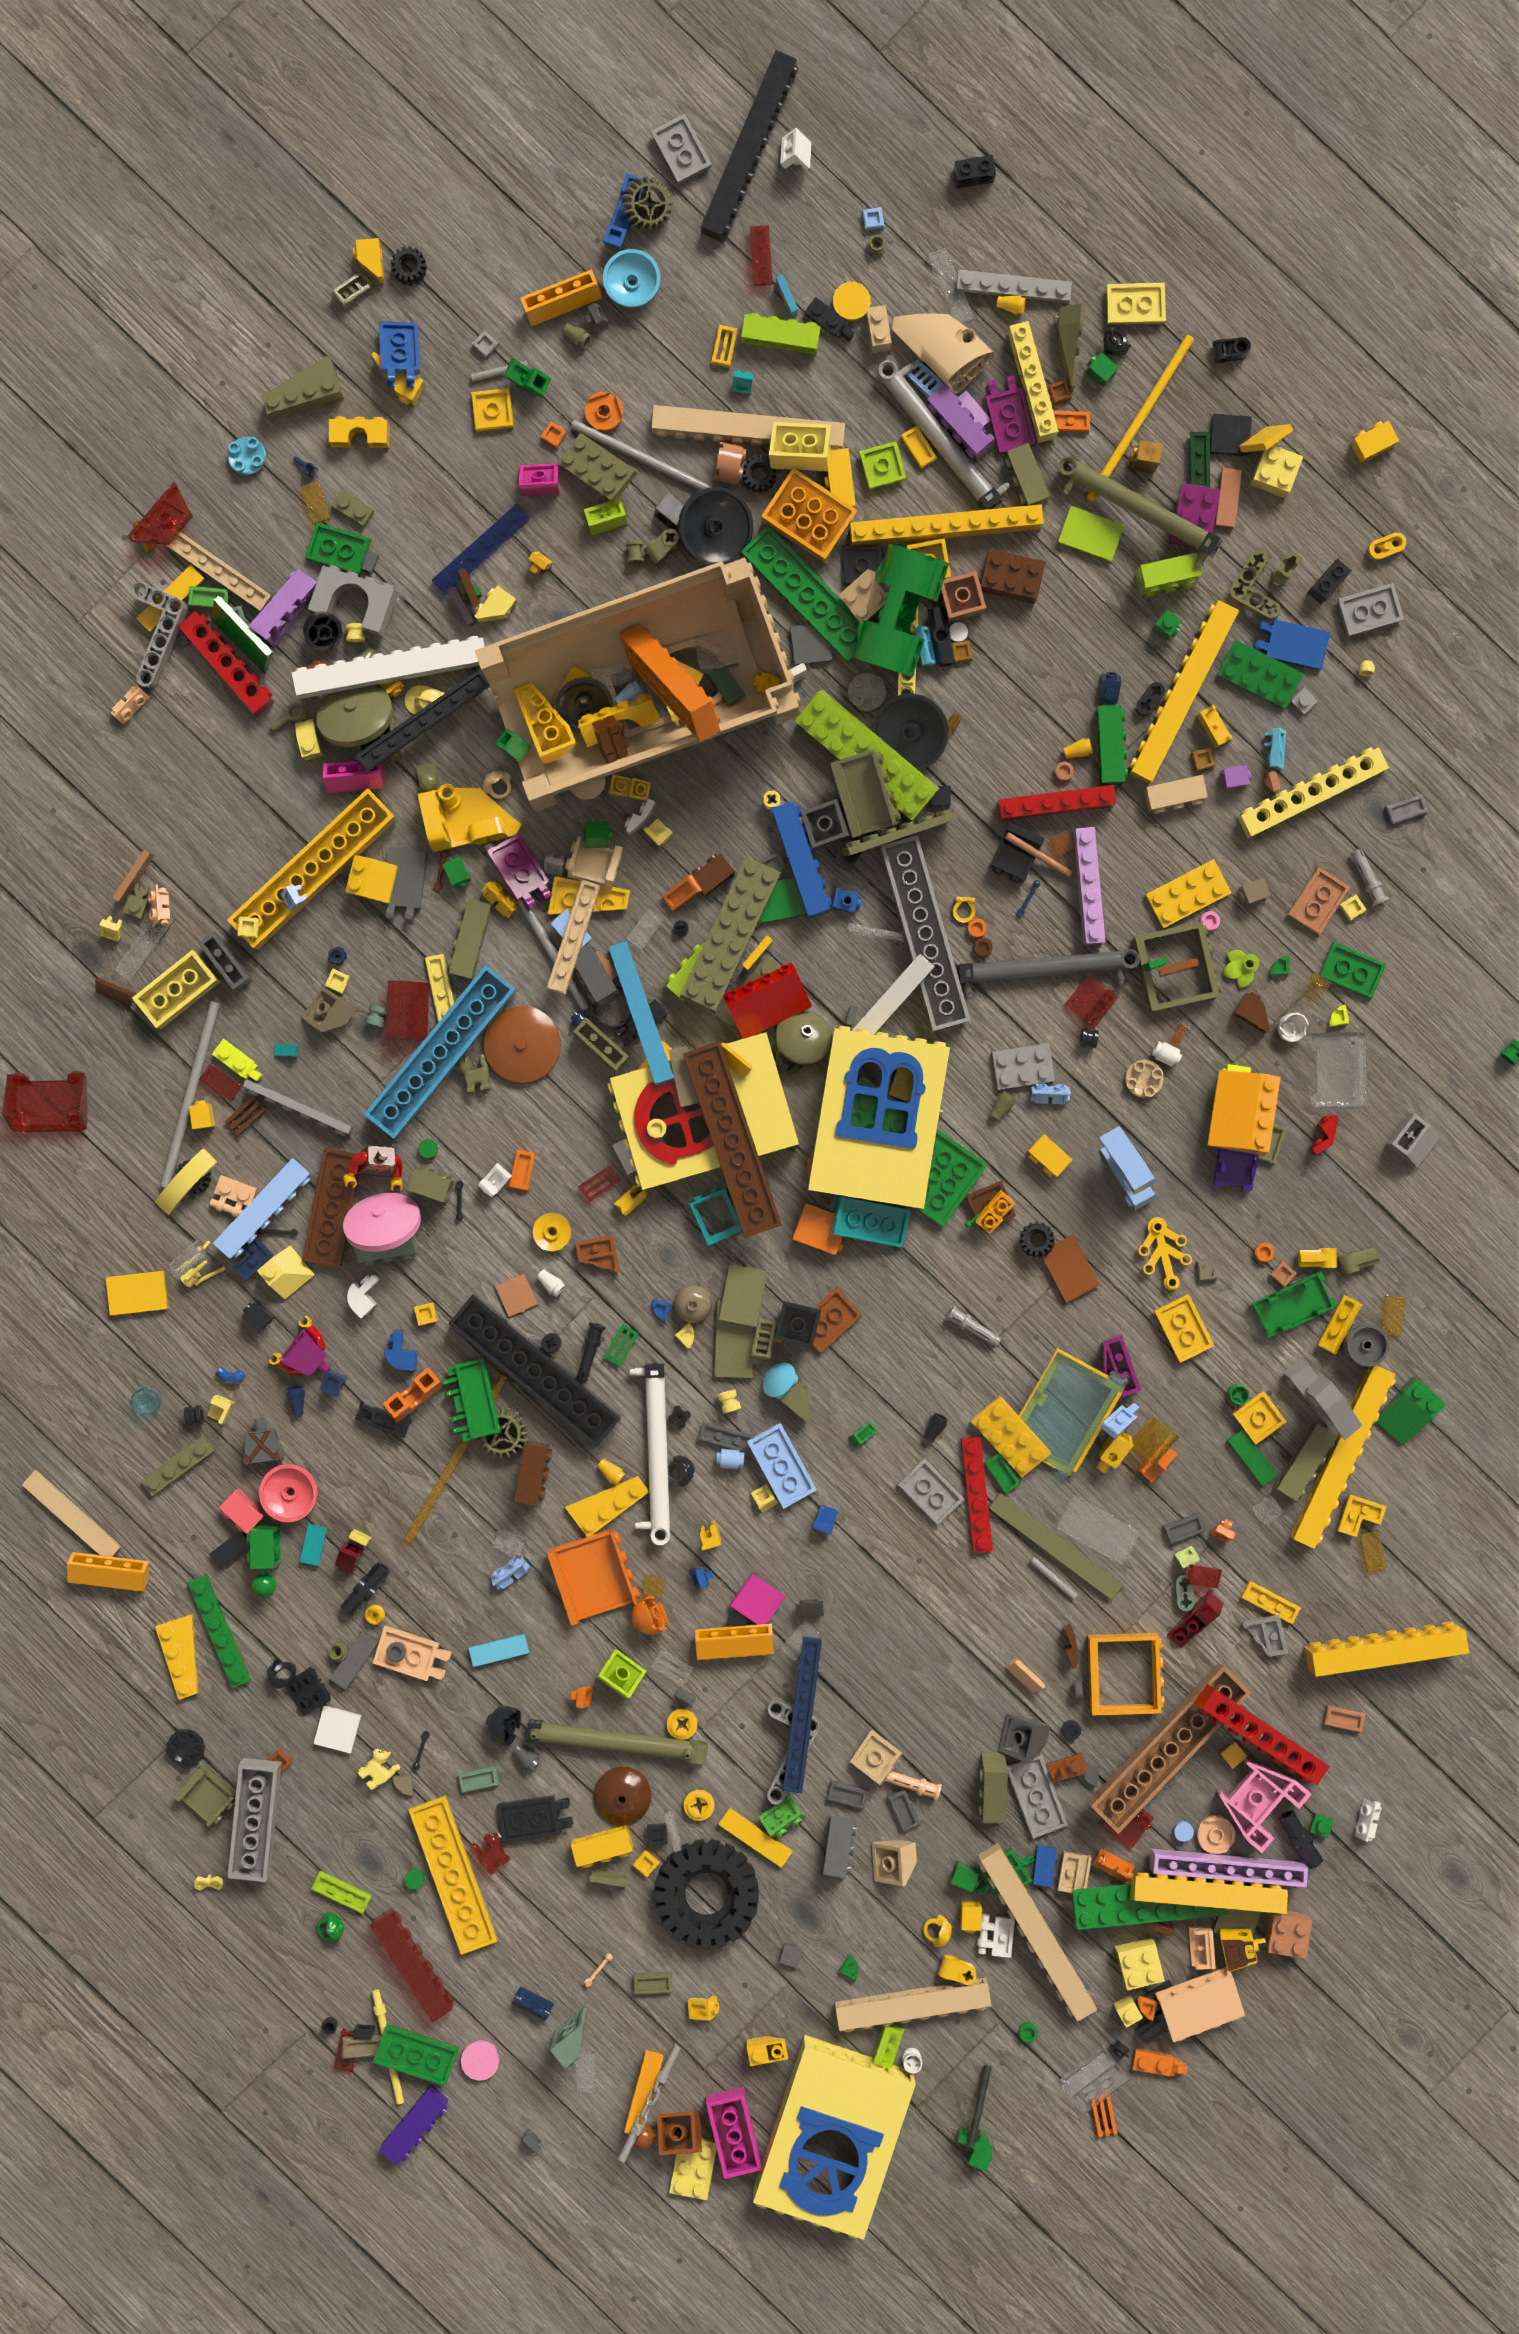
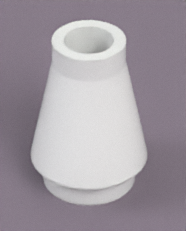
M542 1270L537 1276V1279L550 1295L557 1297L565 1288L563 1280L548 1273L546 1270Z

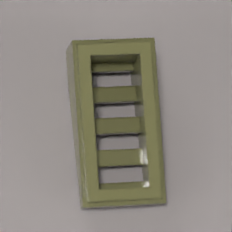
M361 270L333 289L332 299L344 312L372 289L374 284ZM358 280H361V282H362L365 286L362 287V286L359 284Z
M758 1318L750 1358L770 1361L777 1322ZM761 1326L769 1327V1328H772V1330H771V1331L762 1330V1329H760V1327H761ZM759 1334L769 1335L770 1339L759 1337ZM758 1342H763V1343H768L769 1345H768V1347H767V1346L757 1345V1343H758ZM756 1349L767 1351V1354L757 1353Z

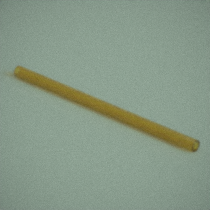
M500 1373L492 1387L494 1402L509 1379L502 1373ZM463 1438L403 1538L406 1542H413L472 1441L463 1442Z

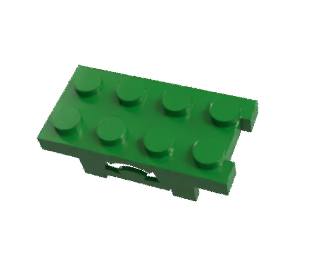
M1322 1271L1251 1302L1267 1338L1282 1331L1292 1329L1338 1306L1335 1298L1329 1297L1322 1282L1326 1280Z

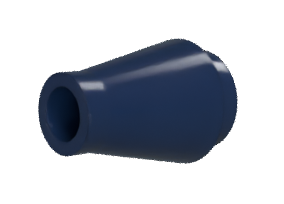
M303 1386L288 1387L286 1395L292 1415L303 1414L305 1398Z

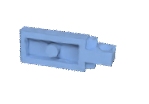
M1132 1403L1128 1408L1122 1405L1100 1427L1116 1439L1134 1423L1137 1418L1135 1416L1136 1411L1140 1407L1135 1403Z

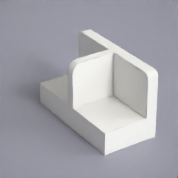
M795 128L782 137L780 164L785 169L792 164H801L806 170L809 169L811 142Z

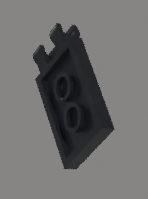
M555 1795L498 1803L497 1808L503 1843L560 1835V1829L571 1828L574 1824L573 1817L558 1819L557 1813L559 1809L569 1808V1797L555 1800Z

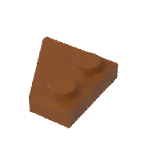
M613 1235L575 1242L579 1262L620 1272Z

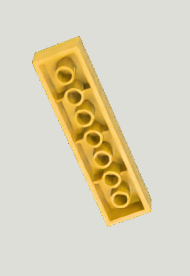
M1444 1622L1442 1626L1437 1627L1435 1625H1424L1423 1629L1417 1630L1414 1627L1405 1628L1404 1632L1390 1630L1386 1631L1384 1635L1370 1633L1364 1638L1351 1636L1344 1641L1331 1639L1328 1641L1329 1643L1325 1644L1312 1642L1309 1643L1310 1646L1304 1647L1307 1668L1316 1677L1469 1654L1466 1630L1454 1624V1622Z

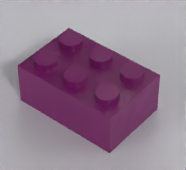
M1186 483L1180 484L1174 514L1207 532L1213 533L1221 489ZM1170 534V544L1193 547Z

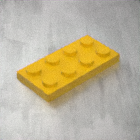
M1213 859L1147 893L1145 896L1163 929L1231 894V891Z
M998 1396L971 1419L976 1428L1021 1477L1051 1454V1451L1001 1396Z

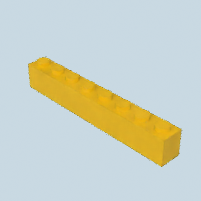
M1137 1872V1876H1131L1130 1900L1287 1914L1288 1890L1281 1889L1282 1885L1270 1884V1888H1263L1262 1883H1251V1886H1244V1882L1232 1881V1885L1225 1884V1880L1213 1879V1883H1207L1206 1878L1194 1877V1881H1187V1877L1175 1876L1174 1880L1168 1879V1875L1156 1874V1878H1151L1149 1873Z

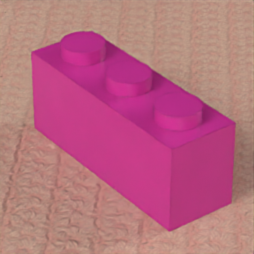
M357 760L323 763V781L327 793L366 790L367 788H385V772L382 763L367 773Z

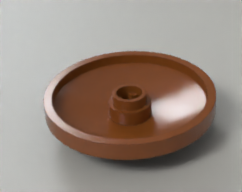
M516 1006L502 1011L490 1023L484 1037V1051L488 1063L501 1077L517 1083H529L543 1078L554 1068L561 1051V1039L555 1023L545 1013L528 1006Z

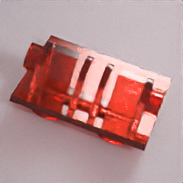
M1087 975L1064 1005L1095 1028L1118 997L1114 995L1113 991L1107 990L1090 975Z
M1142 1809L1119 1834L1105 1821L1101 1827L1130 1848H1133L1144 1831L1151 1828V1821L1154 1817Z

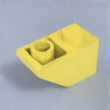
M497 585L495 589L492 588L488 592L485 603H481L476 608L475 618L478 622L506 619L518 604L517 600Z

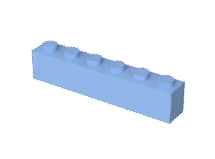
M292 1158L213 1244L228 1258L231 1259L233 1256L237 1258L244 1251L241 1247L246 1242L250 1244L257 1237L255 1232L259 1228L263 1230L271 1222L268 1218L272 1214L277 1215L284 1208L282 1203L286 1199L290 1201L297 1194L295 1192L299 1185L302 1188L310 1180L308 1177L310 1173Z

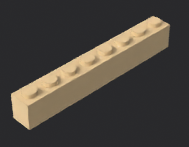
M986 1977L976 1979L971 1985L955 1982L835 2002L839 2031L852 2032L855 2028L861 2027L863 2029H870L874 2025L879 2024L889 2026L893 2022L898 2021L908 2023L916 2018L926 2020L935 2015L945 2017L953 2012L963 2014L972 2009L981 2011L991 2006Z

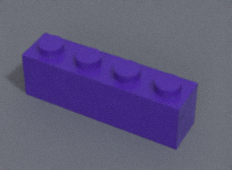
M430 2085L383 2141L379 2151L396 2165L401 2160L405 2161L410 2155V2149L413 2145L417 2147L422 2141V2134L426 2130L429 2132L436 2123L434 2120L437 2116L441 2117L448 2109L446 2106L448 2098L433 2085Z

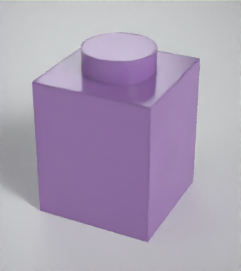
M1247 765L1225 768L1221 771L1223 790L1247 787L1250 784L1249 781L1252 780L1251 771L1247 769Z

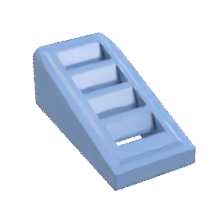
M917 359L913 363L914 368L911 372L917 367L920 370L915 375L909 372L906 376L928 399L944 383ZM924 372L925 375L918 380L917 377ZM929 378L930 381L923 385L922 383ZM934 383L935 386L929 390L928 387Z

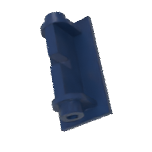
M521 1986L511 2003L545 2021L549 2017L554 2005L553 2002Z

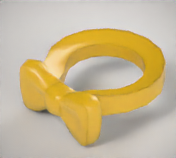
M955 897L956 903L953 907L955 919L963 923L971 921L976 913L973 904L975 898ZM962 902H968L971 907V914L967 918H960L957 915V908Z

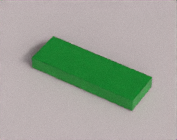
M1240 1429L1227 1439L1261 1486H1264L1278 1475L1244 1429Z

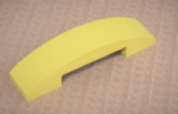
M202 1149L171 1180L155 1203L166 1214L170 1215L182 1202L181 1200L212 1169L217 1161L205 1149Z

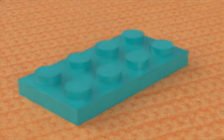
M838 1196L831 1234L903 1248L911 1210Z

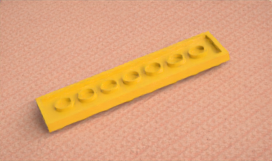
M446 1795L409 1808V1813L460 1954L462 1955L497 1942L498 1938Z

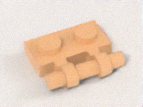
M221 1175L214 1191L215 1194L221 1196L220 1200L211 1199L209 1206L215 1207L220 1212H228L237 1218L243 1211V1205L248 1206L254 1200L258 1189ZM227 1199L236 1201V1206L233 1207L226 1204Z

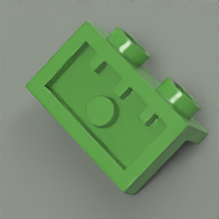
M788 1795L780 1804H775L760 1815L759 1819L769 1835L779 1839L785 1836L787 1830L792 1826H799L803 1822L802 1819L806 1816L801 1812L793 1797Z

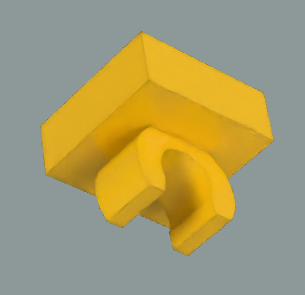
M538 551L532 552L529 560L534 562L529 570L534 574H539L542 569H550L553 564L551 560Z

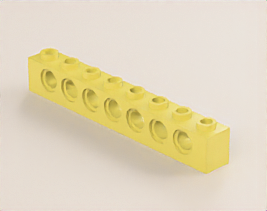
M1370 747L1361 752L1362 756L1358 758L1352 756L1344 760L1345 764L1340 767L1336 764L1328 768V773L1324 775L1318 773L1310 777L1311 781L1306 784L1302 781L1292 786L1294 790L1288 793L1284 790L1276 794L1277 798L1272 801L1269 798L1258 803L1260 807L1254 810L1252 807L1243 810L1238 820L1247 838L1255 836L1387 770L1389 767L1379 747L1374 750ZM1360 762L1367 764V770L1360 768ZM1343 770L1350 772V779L1344 778ZM1327 778L1333 781L1332 788L1326 785L1325 781ZM1309 787L1315 788L1316 796L1309 794ZM1293 795L1299 798L1298 805L1292 803L1291 797ZM1275 804H1279L1282 807L1281 813H1277L1274 810ZM1258 812L1264 814V822H1261L1257 819Z

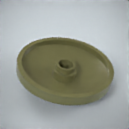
M376 685L334 692L320 705L316 722L321 735L328 742L342 747L359 746L376 739L388 728L393 717V705L388 694Z

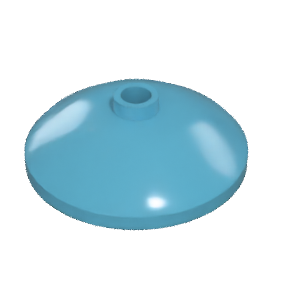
M627 249L620 251L609 259L604 268L603 284L605 291L620 306L627 308L641 307L649 303L656 296L660 287L661 276L657 263L650 255L641 250ZM635 281L636 284L631 286L629 285V282Z

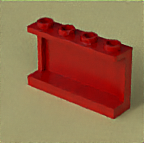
M792 963L782 965L780 968L723 995V999L742 1039L760 1033L812 1007Z

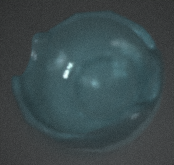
M151 1386L140 1387L131 1396V1410L139 1416L143 1414L151 1415L160 1408L162 1398L159 1391Z

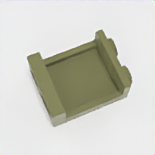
M202 1764L175 1794L174 1798L178 1802L182 1799L207 1822L205 1825L209 1827L212 1823L214 1825L218 1823L223 1817L220 1813L224 1809L228 1811L234 1805L235 1801L233 1799L236 1793Z

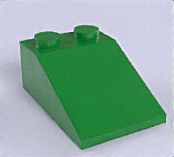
M1411 1377L1379 1413L1377 1423L1401 1445H1404L1432 1421L1446 1404L1421 1381Z

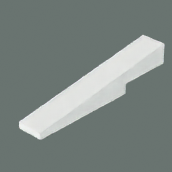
M919 954L852 1031L857 1032L858 1029L869 1030V1034L874 1035L935 966Z

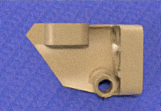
M930 313L894 317L892 330L922 362H925L937 374L939 379L954 394L962 391L994 358V352L972 329L967 328L949 314Z

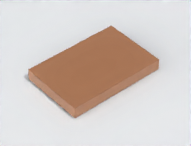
M1317 867L1286 916L1320 936L1351 887L1322 868Z

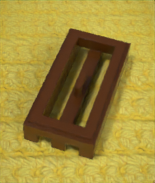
M252 1096L225 1123L239 1136L267 1109L255 1096ZM255 1102V1104L243 1116H241L234 1124L232 1123V1121L236 1117H238L249 1105ZM259 1107L260 1110L238 1130L237 1126Z

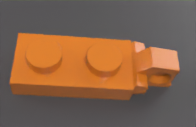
M1137 2048L1134 2050L1133 2070L1165 2076L1187 2073L1186 2063L1178 2062V2058L1173 2057V2055Z

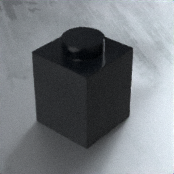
M259 1302L249 1303L244 1308V1315L242 1316L258 1332L263 1331L275 1317Z

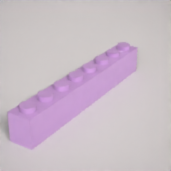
M1151 1849L1149 1868L1154 1874L1307 1887L1308 1867L1303 1862Z

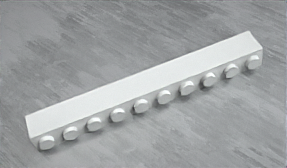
M472 636L468 637L466 641L461 642L456 639L448 641V644L444 645L433 643L428 648L412 647L410 651L406 652L395 650L390 655L383 656L382 653L372 655V658L368 659L357 657L353 661L346 663L344 660L334 662V665L329 666L318 664L313 669H307L306 667L297 668L295 672H291L297 699L480 666L474 650L483 648L484 642L483 638Z

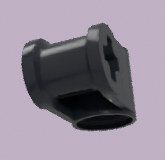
M1239 337L1213 341L1212 345L1215 347L1216 355L1214 362L1225 363L1245 359L1251 348L1249 339ZM1237 346H1244L1246 351H1238Z

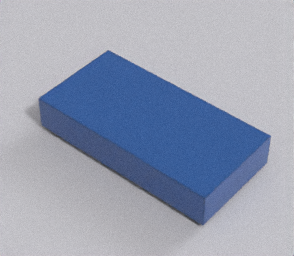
M1037 1845L1033 1885L1052 1887L1056 1847Z

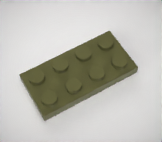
M582 433L579 434L557 462L561 468L613 504L638 474L635 469Z

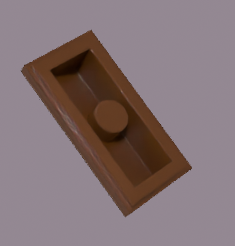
M96 978L95 990L98 994L126 1006H132L134 1001L132 997L136 995L134 992L101 978Z

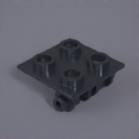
M311 1666L295 1676L286 1687L303 1716L331 1701V1694L327 1691L326 1687H323L324 1683L320 1684L322 1679H317L319 1676L315 1671L316 1669H313Z

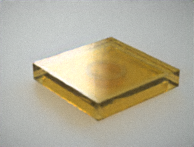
M1153 1415L1132 1438V1448L1155 1466L1178 1440L1179 1436Z

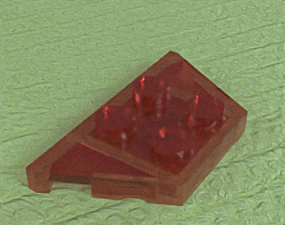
M173 482L130 532L127 536L129 541L170 545L193 518L176 483Z

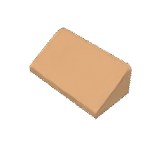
M1014 1657L1006 1666L1031 1692L1035 1693L1045 1687L1043 1681L1017 1657Z

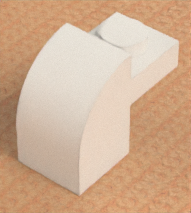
M375 1274L371 1277L367 1275L360 1282L362 1284L361 1287L357 1283H353L348 1290L347 1299L349 1306L360 1318H364L377 1305L367 1294L380 1281Z

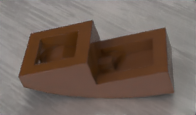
M1068 1624L1063 1626L1070 1645L1063 1647L1071 1667L1076 1668L1078 1659L1077 1642L1072 1626Z

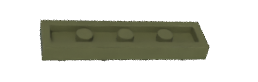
M203 1435L142 1479L141 1482L151 1496H153L214 1452L215 1449L206 1436Z

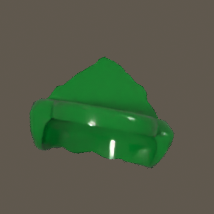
M326 1912L323 1914L322 1919L318 1921L316 1930L323 1940H331L336 1944L344 1932V1925L339 1916ZM322 1923H327L326 1932L330 1937L322 1934L320 1929Z

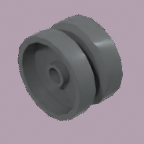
M1358 1323L1350 1327L1341 1347L1348 1360L1361 1366L1371 1367L1378 1365L1386 1358L1390 1343L1388 1336L1381 1328L1367 1323Z

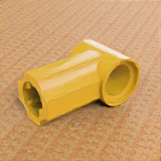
M1337 1248L1298 1250L1299 1267L1320 1266V1268H1336Z

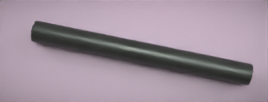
M984 2065L967 2142L969 2145L975 2146L992 2066Z

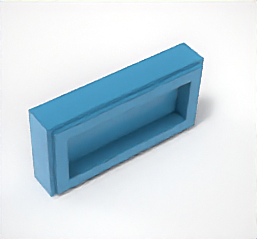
M784 275L776 277V285L792 319L798 315V308Z

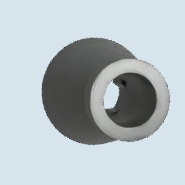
M521 1744L512 1752L524 1769L530 1772L541 1762L538 1755L524 1748Z

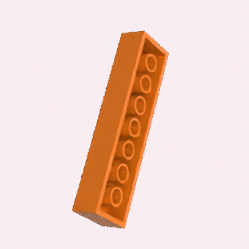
M638 623L619 634L631 667L699 742L721 731L718 724L720 718L714 711L716 705L710 696H706L704 689L701 686H697L694 678L687 675L684 667H679L676 659L670 657L667 649L661 647L657 638H652L647 628L644 629Z

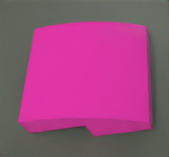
M751 1573L730 1606L758 1625L767 1624L785 1598V1595Z

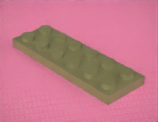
M942 810L934 813L933 818L929 815L916 819V824L913 821L898 825V830L894 827L881 831L880 836L872 834L863 837V842L854 840L845 843V848L840 850L842 856H849L958 819L956 811Z

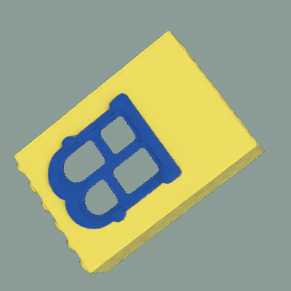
M839 1026L838 1029L835 1028L833 1031L808 1190L924 1209L950 1047H946L944 1042L935 1041L933 1044H928L925 1039L915 1038L914 1041H909L907 1036L896 1035L895 1038L888 1037V1033L877 1032L876 1035L869 1034V1030L858 1029L857 1032L850 1031V1027ZM873 1062L880 1066L882 1080L879 1088L865 1087L857 1084L858 1071L863 1064ZM899 1067L909 1069L914 1076L912 1096L909 1103L887 1099L891 1073ZM857 1093L878 1098L875 1123L872 1129L856 1127L850 1124L854 1096ZM891 1108L908 1112L907 1127L904 1134L883 1131L882 1123L885 1109Z

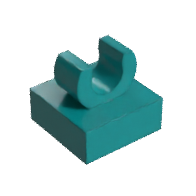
M741 370L735 371L732 391L751 395L753 374L751 372L742 373Z

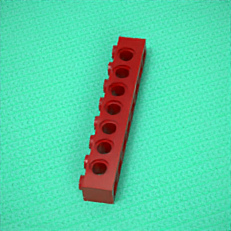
M1206 1684L1194 1702L1200 1707L1198 1711L1207 1717L1211 1714L1215 1717L1213 1721L1222 1727L1224 1724L1229 1726L1227 1730L1235 1736L1239 1734L1244 1736L1242 1740L1250 1746L1253 1743L1258 1746L1256 1749L1265 1756L1268 1753L1271 1754L1272 1757L1270 1759L1281 1765L1283 1762L1286 1765V1770L1294 1775L1296 1772L1299 1773V1778L1307 1784L1312 1782L1318 1785L1330 1767L1209 1684Z

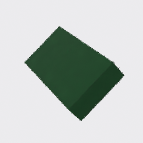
M725 663L708 672L709 677L728 706L745 696Z

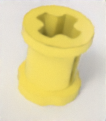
M766 792L763 800L764 806L768 810L779 806L780 795L778 792ZM768 797H776V803L768 804Z

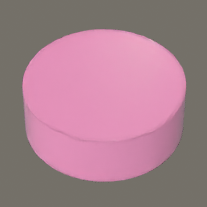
M1212 911L1204 913L1200 918V922L1203 921V925L1207 926L1208 931L1215 930L1220 924L1219 916Z

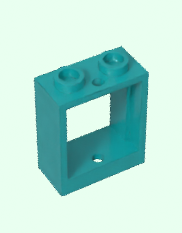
M720 1186L710 1190V1195L703 1197L701 1194L692 1198L693 1202L690 1203L708 1246L742 1231L725 1188L721 1189ZM723 1195L736 1225L709 1236L696 1206Z

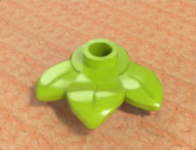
M1233 950L1227 953L1231 962L1225 967L1223 976L1231 979L1237 978L1239 988L1248 986L1254 979V972L1260 966L1259 958L1254 954L1246 955L1241 950ZM1248 960L1253 961L1254 965L1252 967L1246 965Z

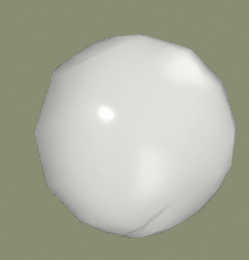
M1300 1013L1286 1014L1278 1023V1034L1287 1042H1297L1306 1035L1308 1021Z

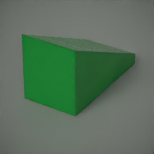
M870 1421L848 1438L856 1447L878 1430Z

